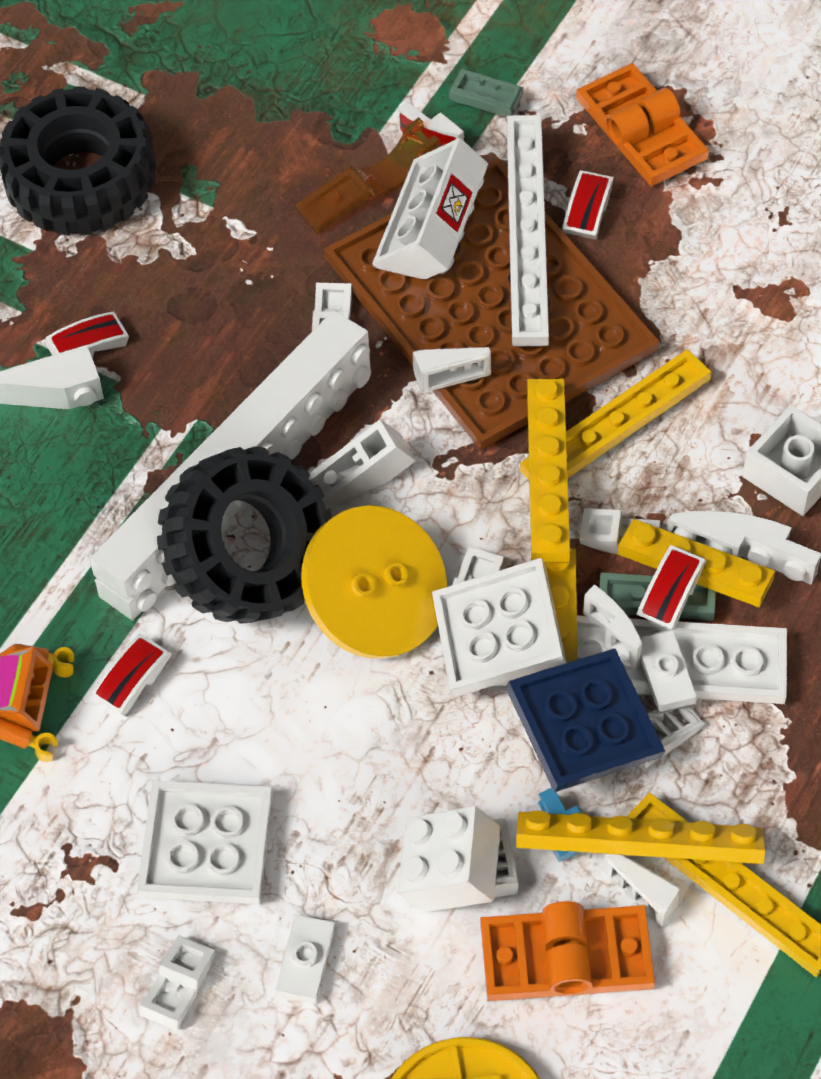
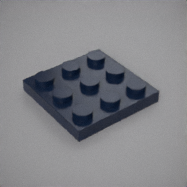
M616 648L508 681L506 690L554 793L662 758L665 753V749Z

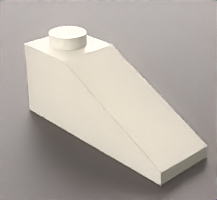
M87 345L0 371V404L72 409L79 406H88L95 401L104 399L100 378Z
M380 419L310 472L308 479L313 485L318 484L325 495L322 500L326 509L388 483L413 464L416 459L401 433Z

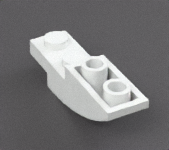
M723 511L674 513L668 519L667 531L739 558L742 556L750 562L779 571L791 580L803 581L812 585L818 571L821 553L789 541L792 527L752 515Z

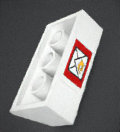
M461 138L413 160L372 263L377 269L425 280L434 275L447 272L453 265L454 253L458 243L464 236L465 224L474 209L473 203L478 190L484 183L483 177L488 163Z

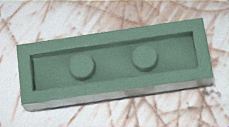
M601 573L600 589L611 597L626 615L639 616L636 615L653 576ZM696 584L693 594L688 596L679 619L713 621L715 614V591Z

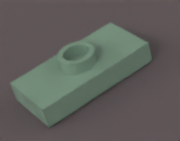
M462 68L449 90V100L504 117L513 116L523 96L522 86Z

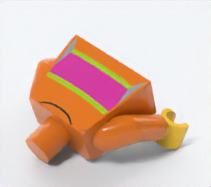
M13 644L0 653V740L26 749L27 746L35 749L36 757L40 761L51 762L53 754L41 750L40 747L45 744L58 747L56 737L51 733H42L36 737L32 735V732L40 731L52 670L57 676L63 678L73 675L74 666L70 663L62 662H74V653L68 647H60L53 654L49 653V649Z

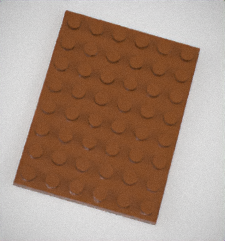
M499 158L488 162L483 177L484 183L478 190L473 203L474 209L469 215L463 230L464 236L457 245L453 256V265L447 272L424 280L377 269L372 265L392 213L324 248V258L345 283H351L354 295L412 366L414 351L489 347L491 352V375L433 390L434 394L480 450L528 424L527 379H564L566 403L659 351L660 341L545 211L549 342L548 346H512L508 169Z

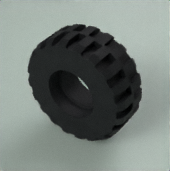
M74 87V89L69 90L61 88L53 90L51 94L37 96L31 100L29 105L26 107L22 106L14 114L13 121H9L2 132L0 140V172L7 198L22 218L28 222L33 221L36 227L45 231L50 229L56 231L59 235L70 236V233H80L81 236L91 235L94 231H106L114 228L116 223L121 220L125 222L134 214L136 208L140 209L147 200L148 192L153 189L155 183L156 161L148 124L144 122V117L134 106L130 107L128 101L118 95L112 96L106 90L99 88L90 90L86 87ZM89 152L103 156L94 164L81 169L65 170L53 166L61 158L74 153Z
M253 446L245 450L241 447L232 448L199 461L197 465L189 467L179 476L180 482L172 485L168 490L165 499L169 504L166 508L160 509L158 524L162 525V535L157 536L158 550H163L166 562L162 563L166 576L171 574L176 581L174 589L182 598L187 596L193 600L191 603L192 607L200 613L212 612L216 620L222 622L238 621L239 624H245L282 616L283 613L293 611L304 604L305 598L301 578L304 555L314 534L324 523L332 518L330 508L326 509L322 500L325 495L318 484L313 485L308 479L310 473L304 467L290 464V457L280 452L269 455V451L263 447ZM236 500L246 502L258 510L269 528L271 542L269 554L263 566L256 571H250L238 565L228 554L222 540L221 525L224 513L230 503Z

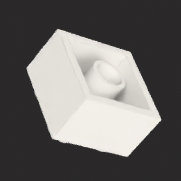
M790 404L746 452L742 477L801 516H804L821 497V423Z
M476 806L406 818L398 894L422 912L494 902L501 826Z

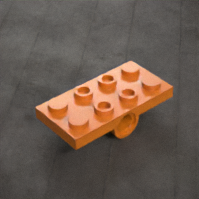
M634 63L628 64L576 90V99L651 187L708 159L709 149L680 117V107L674 94L668 88H662L657 91Z
M561 901L545 906L542 913L480 917L487 1001L654 989L655 979L645 905L583 909V905L578 902Z

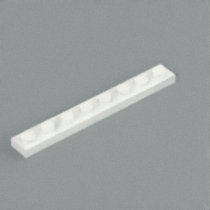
M541 115L507 116L512 346H548Z

